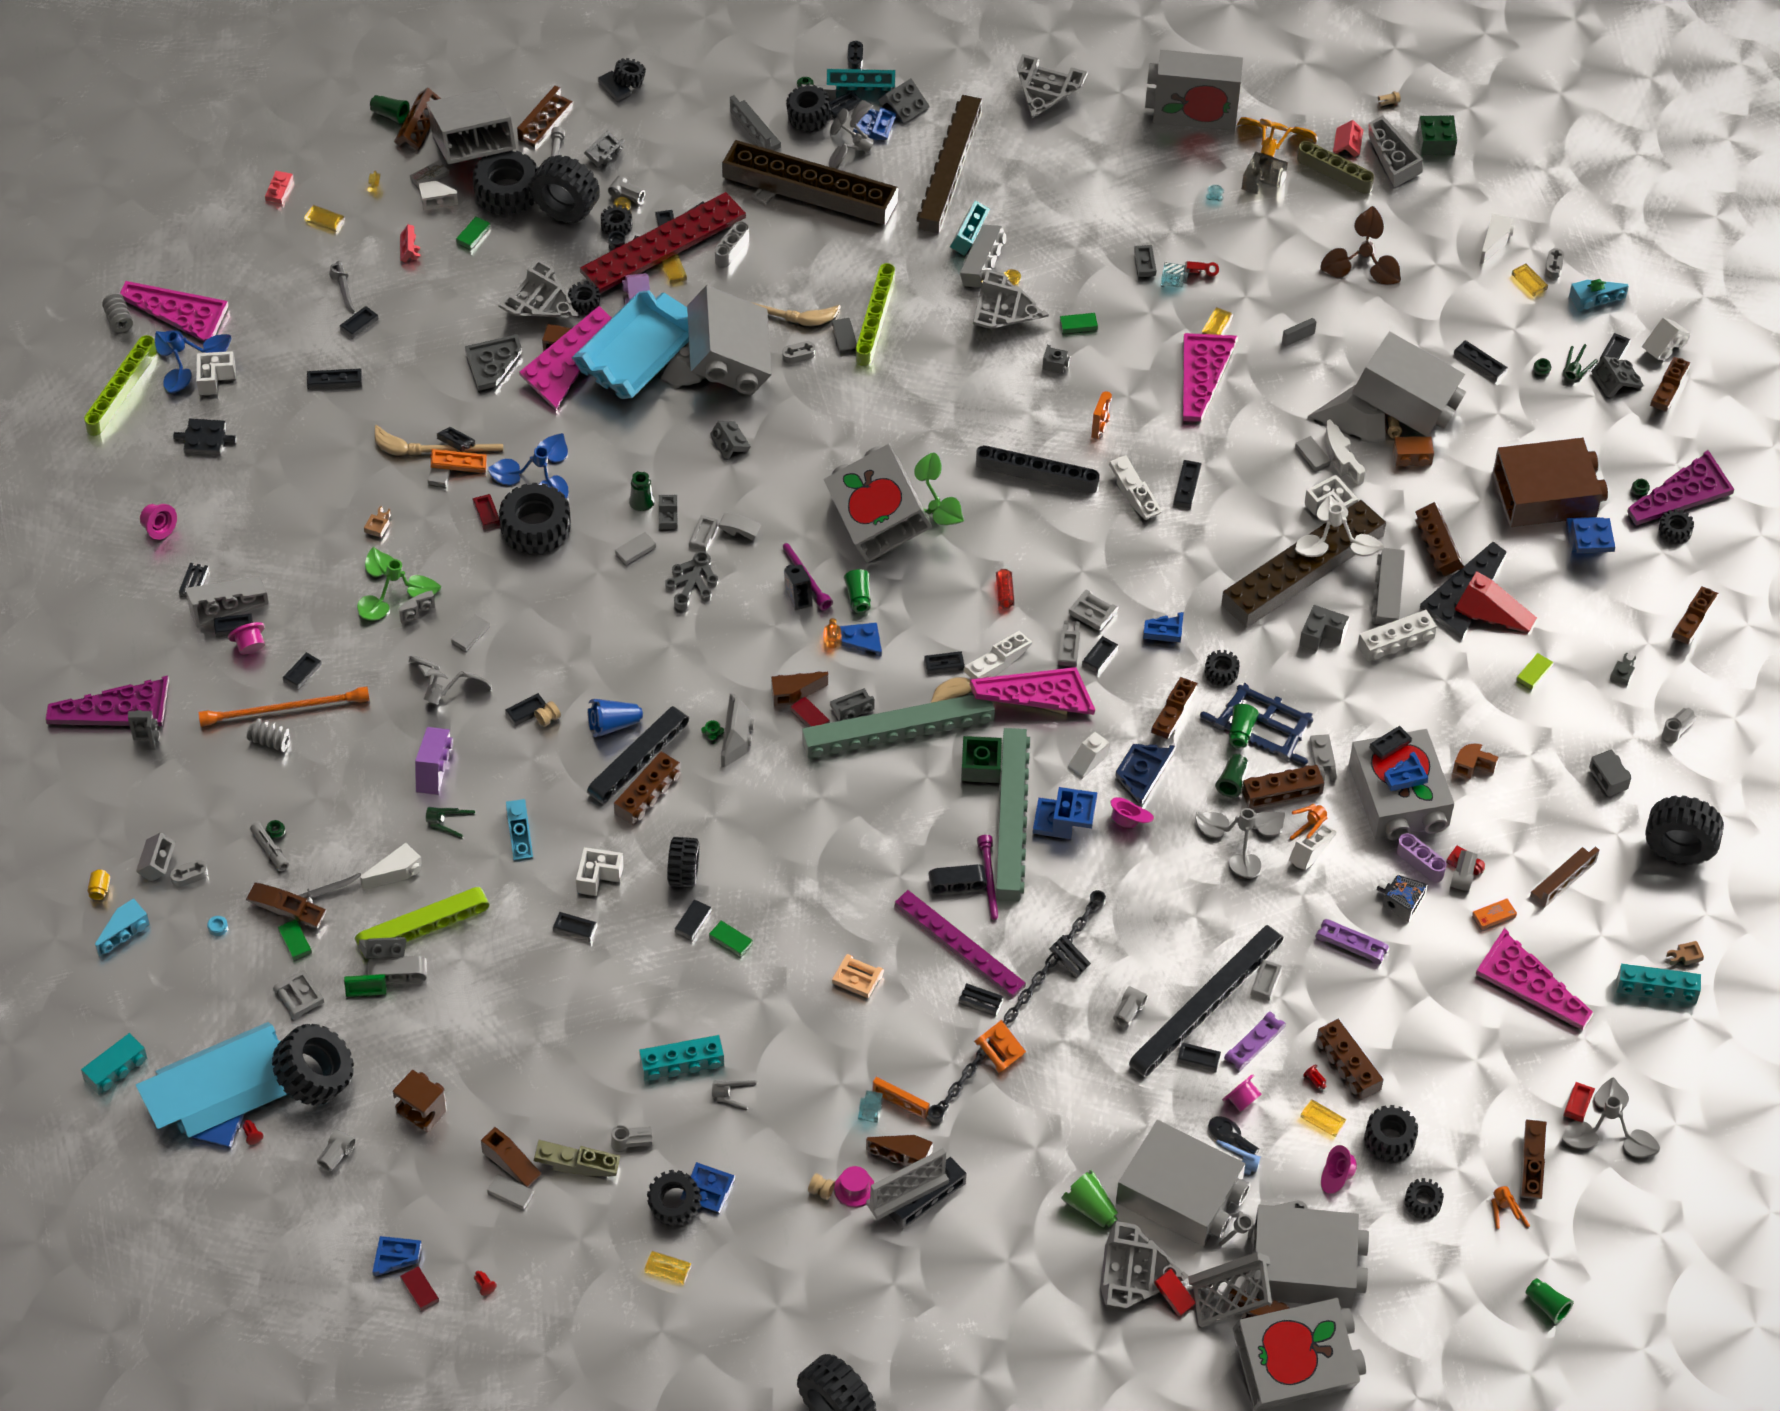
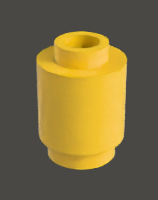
M98 869L90 874L87 891L91 899L103 900L107 895L110 875L105 870Z

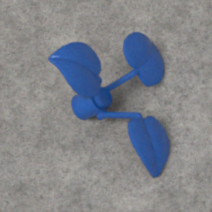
M156 331L155 346L157 352L161 356H168L174 353L179 365V369L169 371L164 377L163 385L167 392H178L184 389L191 381V370L183 369L177 353L184 350L185 343L202 353L226 352L232 339L231 335L221 334L212 336L203 343L204 348H200L186 338H183L179 331Z
M556 434L541 441L534 450V456L530 457L521 470L515 460L502 459L488 467V472L498 483L512 486L520 482L519 474L524 473L533 462L537 467H544L546 480L541 481L539 485L544 483L548 484V487L553 486L558 489V492L561 491L567 499L569 490L566 481L558 475H554L549 479L547 471L548 459L553 463H558L567 457L568 448L564 434Z

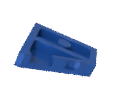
M1179 612L1176 617L1168 618L1166 615L1157 619L1145 620L1143 639L1181 643L1184 612Z
M877 622L839 626L842 646L855 648L862 652L869 650L876 652V656H882Z
M1412 752L1406 761L1403 762L1401 760L1395 767L1390 768L1384 773V779L1390 791L1428 783V776L1415 752Z
M380 1236L372 1271L373 1276L417 1264L419 1262L422 1241Z

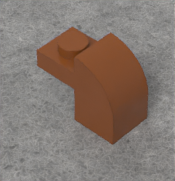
M1468 744L1460 749L1452 773L1471 779L1476 767L1494 774L1499 757L1481 751L1482 744Z

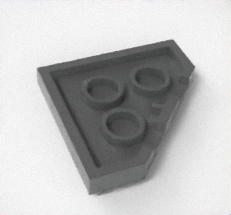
M517 334L465 346V352L478 390L496 387L522 353V347Z

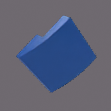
M871 108L858 122L857 126L871 139L887 140L896 113L884 108H880L879 111ZM855 128L853 129L854 133H859Z
M244 1113L193 1135L191 1138L231 1148L236 1131L240 1129Z
M696 1162L691 1178L694 1179L699 1187L702 1201H700L701 1207L719 1213L731 1190L735 1175ZM683 1190L680 1199L685 1201L686 1192Z

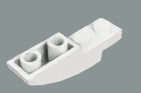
M1330 419L1327 420L1325 442L1331 462L1341 476L1348 474L1357 485L1364 483L1366 471L1364 466L1359 464L1353 453L1350 452V440L1341 433L1337 425Z
M1127 455L1110 461L1109 466L1117 478L1118 487L1140 516L1147 520L1161 514V508L1145 481L1142 482Z
M1018 631L993 645L992 650L987 654L965 665L963 671L972 679L995 677L1017 660L1032 645V641Z

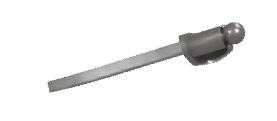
M337 261L330 266L329 275L332 279L339 280L344 302L355 313L346 280L349 275L347 272H344L342 262Z
M361 873L311 891L308 888V892L298 896L306 898L308 902L313 904L312 897L347 886L357 880Z

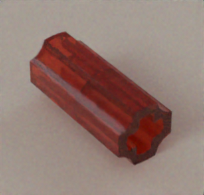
M1001 569L996 572L998 606L1007 609L1015 604L1012 572L1008 569Z

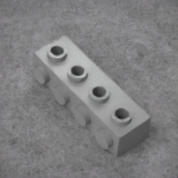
M982 225L960 271L963 286L982 287L986 270L994 268L997 256L1000 255L1001 248L1006 242V234L1002 226Z

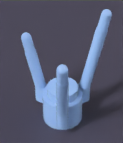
M1220 1140L1216 1141L1222 1147L1243 1156L1242 1162L1246 1163L1244 1174L1250 1175L1251 1171L1257 1172L1261 1156L1247 1153Z

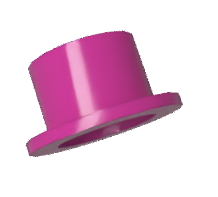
M149 504L141 512L140 523L146 528L150 537L161 540L168 537L175 529L177 513L169 504Z
M261 622L240 626L230 632L228 639L231 642H236L242 655L257 652L265 646L261 634L265 626Z
M1252 1074L1226 1095L1222 1101L1225 1102L1229 1099L1240 1113L1262 1095L1250 1081L1254 1075Z
M848 1167L835 1181L834 1191L840 1203L848 1207H861L866 1205V1200L870 1199L871 1185L874 1184V1180L862 1167Z

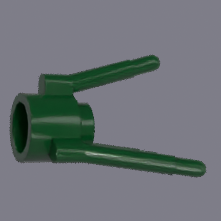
M1586 344L1582 346L1576 360L1572 363L1574 346L1570 347L1566 366L1563 370L1566 378L1570 380L1581 379L1598 362L1595 359L1585 369H1581L1582 366L1579 361L1587 346Z
M428 807L426 822L431 823L430 827L438 828L463 838V834L440 825L439 822H443L445 814H475L476 811L459 810V808Z

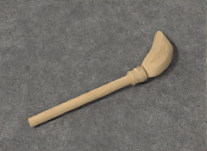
M756 304L766 308L767 313L770 315L785 318L786 321H791L792 323L798 322L803 326H817L827 323L836 317L841 307L836 305L827 309L800 313L794 310L783 311Z
M375 425L376 444L382 450L392 455H421V453H430L432 449L461 452L449 445L407 444L403 439L385 432L378 425ZM475 444L473 447L470 446L469 449L464 448L463 452L503 451V444Z
M956 677L943 682L935 689L931 703L967 695L972 692L969 685L971 680L965 677ZM1046 709L1065 715L1068 713V711Z

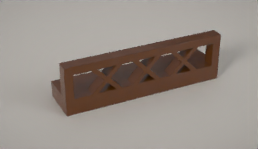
M554 85L517 127L519 141L536 148L572 107L573 101L561 96L560 87ZM559 102L566 104L564 107H556ZM556 113L554 118L547 119L548 114ZM547 124L546 128H537L539 125ZM532 135H537V138L534 141L529 139L528 137Z
M426 88L416 97L394 140L398 146L407 142L415 150L420 148L431 126L429 118H425L423 112L428 110L426 102L430 101V97L433 100L441 99L431 89ZM417 122H422L423 130H419ZM411 134H416L417 142L410 138Z
M1596 846L1591 851L1586 850L1584 847L1580 848L1533 889L1530 896L1544 908L1547 907L1596 864L1600 849Z

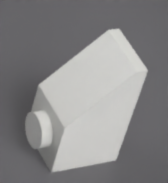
M438 181L419 183L420 198L424 211L458 205L457 191Z
M1094 732L1082 742L1068 768L1083 779L1108 756L1109 742Z

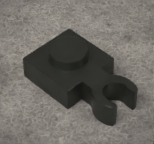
M1628 653L1624 654L1622 662L1617 661L1610 676V679L1625 685L1629 684L1636 668L1633 667L1636 656H1634L1633 660H1628Z

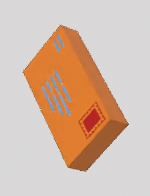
M1506 898L1473 911L1472 916L1480 929L1484 930L1515 918L1517 912L1509 899Z

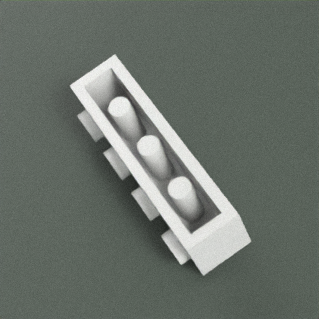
M1424 610L1360 633L1358 647L1368 662L1374 659L1378 660L1385 655L1394 654L1404 648H1410L1418 643L1432 640L1435 638L1437 625L1428 611Z

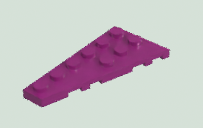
M1707 450L1700 458L1694 459L1689 466L1683 467L1665 480L1660 487L1654 488L1649 495L1643 496L1628 507L1627 513L1634 524L1639 525L1661 518L1668 510L1673 512L1674 509H1677V512H1679L1680 509L1686 510L1732 495L1735 489L1709 450Z
M167 675L156 681L146 680L144 684L135 686L129 684L102 691V694L93 696L88 694L84 695V698L77 700L67 699L50 703L47 707L46 724L130 726L128 711L142 710L152 711L153 718L157 719V726L162 727L169 677Z

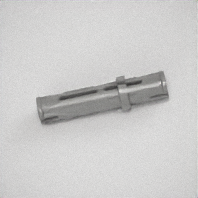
M260 822L252 824L250 831L266 851L267 858L273 861L278 871L286 870L289 867V863L282 855L280 847L274 844Z

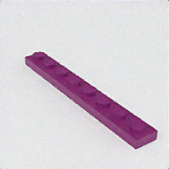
M909 890L895 901L894 906L1011 999L1026 987L1025 981Z

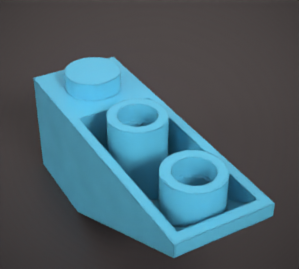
M1587 279L1571 284L1569 297L1579 311L1626 298L1629 285L1606 282L1604 290L1591 292L1590 287H1587V285L1591 284L1592 280Z
M525 799L506 801L513 859L532 858L533 852Z
M134 898L116 909L96 941L95 946L99 957L104 953L110 952L120 943L126 942L131 936L143 931L150 925L147 913Z

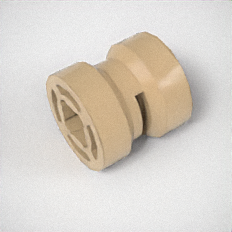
M552 701L546 703L544 708H538L534 711L537 721L543 727L549 725L550 721L561 717L558 707Z
M816 1173L810 1181L808 1192L813 1195L819 1194L822 1199L828 1200L834 1191L836 1182L831 1179H823L822 1175Z

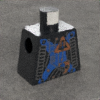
M792 564L786 566L784 569L785 588L794 610L813 606L811 579L804 567Z
M1397 875L1391 884L1381 879L1376 890L1385 894L1384 907L1409 922L1423 900L1428 884Z

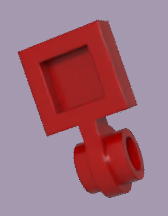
M1185 262V269L1189 270V273L1199 274L1200 271L1204 270L1211 277L1219 273V266L1215 262ZM1210 266L1215 268L1214 272H1210Z
M1456 845L1448 856L1446 863L1457 868L1461 850L1465 849ZM1478 858L1473 871L1475 875L1482 874L1485 870L1484 861Z

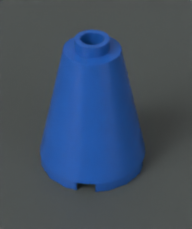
M591 699L589 703H592V706L587 711L590 730L595 732V734H592L594 737H600L638 724L640 719L643 718L642 708H639L637 704L603 699Z

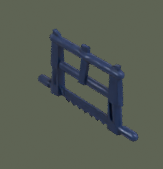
M1244 682L1243 685L1237 686L1236 694L1225 705L1226 709L1218 718L1205 711L1200 713V717L1213 723L1214 727L1223 731L1225 729L1230 731L1233 706L1241 704L1246 695L1269 705L1264 715L1259 713L1256 720L1290 736L1283 746L1254 733H1251L1250 742L1256 743L1258 747L1263 746L1264 749H1269L1271 753H1279V756L1287 761L1292 759L1302 765L1308 763L1307 758L1293 752L1298 741H1302L1307 725L1313 723V713H1302L1281 703L1282 698L1275 696L1274 699L1250 689L1248 684ZM1276 709L1300 719L1294 729L1270 718Z

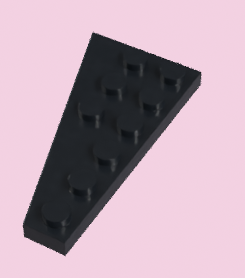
M1492 541L1470 560L1464 568L1456 572L1420 604V609L1423 611L1427 610L1432 618L1463 640L1473 619L1456 611L1455 607L1476 571L1494 580L1507 555V551Z

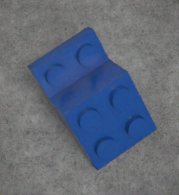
M1567 518L1566 526L1571 552H1615L1616 547L1610 518Z
M1059 787L1057 800L1038 797L1033 834L1071 839L1073 826L1092 829L1098 792Z

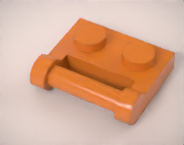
M1108 391L1102 392L1093 413L1091 437L1095 439L1099 438L1101 432L1104 433L1106 423L1110 420L1109 402H1111L1112 394Z
M1002 1020L974 1041L977 1046L980 1045L996 1066L995 1070L998 1073L1002 1072L1026 1053ZM987 1038L991 1041V1043L994 1045V1047L998 1050V1052L1001 1054V1056L1005 1059L1004 1062L1001 1061V1059L998 1057V1055L994 1052V1050L991 1048V1046L987 1043V1041H986Z

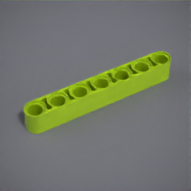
M884 263L879 267L857 342L856 362L861 366H867L872 362L895 283V267L890 263Z
M144 335L139 338L86 413L84 421L89 435L97 436L103 432L156 356L157 351L152 336Z
M474 887L363 930L354 939L358 948L359 940L372 938L405 937L406 942L480 914L486 911L490 904L482 888Z

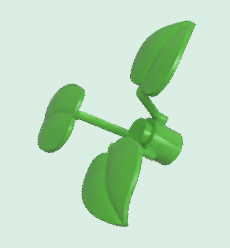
M929 453L916 464L914 469L915 477L919 481L926 480V484L935 500L929 503L928 509H924L925 513L928 515L933 514V520L939 525H954L964 522L960 502L954 497H947L940 502V498H938L932 488L930 480H936L939 477L942 464L936 453Z
M372 547L366 557L365 569L373 577H380L384 574L387 578L380 599L373 595L364 596L358 601L357 610L359 616L366 620L375 621L384 618L389 612V605L382 601L384 600L389 581H397L400 577H402L404 584L408 586L407 593L412 598L431 590L435 595L441 590V585L421 575L411 576L408 582L405 572L402 571V562L400 560L394 559L390 555Z

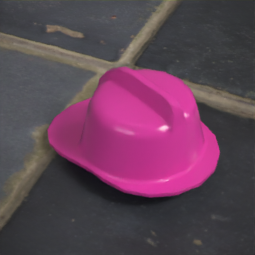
M1115 797L1110 801L1113 808L1112 820L1124 828H1133L1139 822L1149 823L1154 819L1149 811L1133 804L1127 799Z
M1336 1145L1328 1154L1321 1177V1187L1328 1194L1338 1192L1356 1172V1160L1350 1154L1347 1147Z

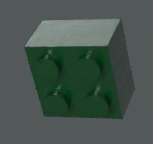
M1454 115L1419 116L1417 132L1420 155H1455L1457 133Z
M963 736L961 781L1000 783L1002 738Z

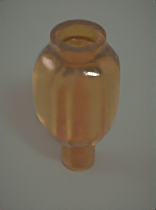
M834 618L829 620V624L825 626L823 641L830 649L836 648L841 641V628L837 625V620Z

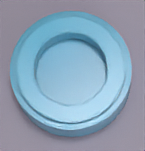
M214 916L207 923L208 931L213 936H222L228 930L227 920L222 916Z

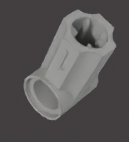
M618 176L608 188V193L613 198L620 199L623 197L637 204H641L645 196V190L630 184L623 176Z
M1683 708L1674 717L1668 718L1662 732L1663 739L1670 743L1676 742L1680 734L1696 721L1697 717L1694 711L1690 708Z
M1461 850L1450 887L1470 892L1478 854Z
M1128 986L1122 997V1002L1113 1016L1117 1024L1123 1027L1129 1026L1137 1011L1142 1010L1148 994Z
M617 1125L612 1130L611 1146L616 1151H625L628 1147L652 1145L651 1126L627 1128L624 1125Z
M336 1129L331 1134L327 1147L317 1159V1164L326 1171H333L344 1154L348 1155L352 1151L356 1139Z

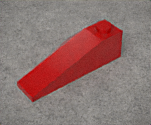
M1477 571L1455 607L1456 611L1471 619H1483L1490 624L1498 623L1505 625L1507 628L1529 633L1537 620L1535 615L1497 583Z

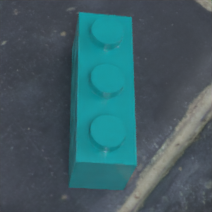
M975 200L965 215L950 248L965 256L972 246L990 208Z
M128 1033L81 1069L84 1081L98 1095L109 1090L114 1083L125 1078L131 1070L145 1062L147 1059L145 1047Z

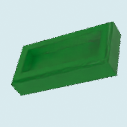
M475 216L456 238V243L472 249L491 228V224Z
M1095 313L1060 316L1062 334L1098 330Z
M297 920L278 926V931L293 961L312 953Z
M722 920L709 933V938L740 957L753 944L751 938Z
M385 974L344 977L346 997L386 994Z

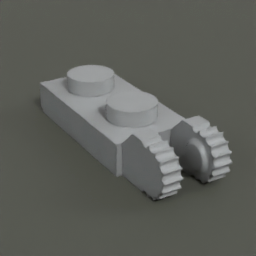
M1064 621L1063 630H1061L1058 665L1077 667L1080 622L1074 624V631H1067L1069 623Z
M1329 734L1311 735L1310 745L1314 765H1318L1323 780H1325L1324 771L1327 770L1330 772L1331 780H1336V765Z

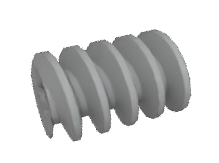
M111 293L107 295L102 301V307L111 329L118 333L128 331L133 326V321L122 294Z
M260 718L250 724L246 735L247 740H253L255 743L260 742L263 746L274 747L275 750H281L282 752L286 751L290 741L289 728H285L282 732V726L279 725L275 730V723L268 727L269 722L264 721L261 725L262 720Z

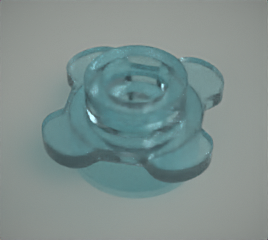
M1212 185L1207 188L1208 194L1206 198L1208 200H1223L1222 194L1224 189L1221 186Z

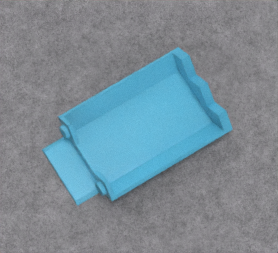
M650 290L639 291L572 359L586 376L591 374L597 378V383L606 389L612 388L621 399L633 398L689 342L687 307L666 293H661L655 299Z
M269 1022L155 1071L156 1076L135 1084L156 1128H162L179 1120V1122H176L181 1134L185 1133L188 1138L287 1095L283 1091V1086H279L278 1078L273 1073V1068L275 1067L272 1066L273 1052L280 1041L276 1036L273 1025Z

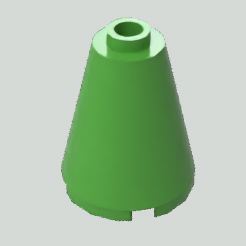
M1092 1170L1083 1174L1071 1185V1192H1065L1061 1197L1064 1202L1103 1228L1106 1225L1110 1228L1118 1220L1116 1208Z

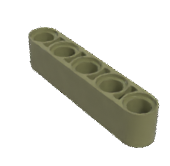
M1303 141L1299 144L1297 160L1301 164L1360 193L1367 194L1372 191L1374 174L1371 171L1312 142Z

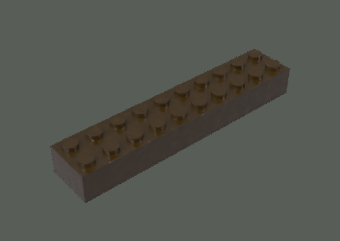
M739 140L734 141L722 162L723 178L883 225L886 224L898 199L897 186Z
M1359 500L1347 508V525L1354 539L1359 534L1370 535L1377 540L1384 536L1386 521L1364 501ZM1327 522L1308 535H1316L1321 539ZM1342 523L1338 527L1330 525L1324 541L1328 544V550L1323 555L1318 557L1303 556L1296 552V542L1225 589L1221 605L1245 628H1248L1356 555L1351 551L1350 546L1352 542L1348 537L1344 524Z

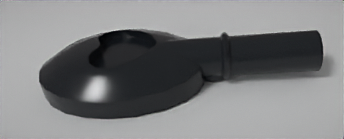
M1222 1116L1210 1119L1208 1130L1215 1140H1220L1230 1145L1239 1144L1254 1155L1259 1152L1260 1148L1241 1136V1130L1235 1122Z

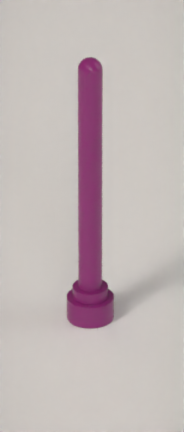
M784 543L783 549L795 566L802 565L810 577L811 588L817 597L816 603L821 610L829 609L833 605L831 597L820 590L788 543Z
M981 835L977 838V845L983 853L990 917L992 920H997L998 909L990 850L993 847V838L990 835Z

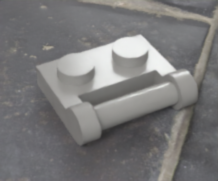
M1086 589L1069 608L1068 614L1101 631L1111 617L1116 615L1118 606L1106 603Z
M305 970L273 987L274 993L280 996L290 1011L289 1015L293 1020L299 1019L304 1013L324 1003V998ZM291 988L301 1005L295 1006L286 989Z

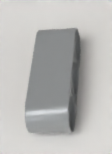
M736 222L715 247V263L717 266H729L748 243L749 225L746 222Z
M422 956L372 958L368 961V975L385 974L386 984L423 982L427 978V960Z

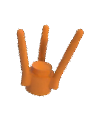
M1313 803L1308 807L1292 811L1293 815L1309 811L1307 815L1309 822L1290 836V840H1293L1312 824H1316L1306 836L1309 839L1320 825L1328 819L1326 809L1321 805L1316 806Z
M1502 1186L1495 1189L1493 1192L1495 1198L1491 1202L1494 1207L1496 1229L1500 1228L1498 1206L1501 1208L1510 1207L1517 1220L1521 1218L1526 1227H1530L1513 1195H1511L1509 1188Z

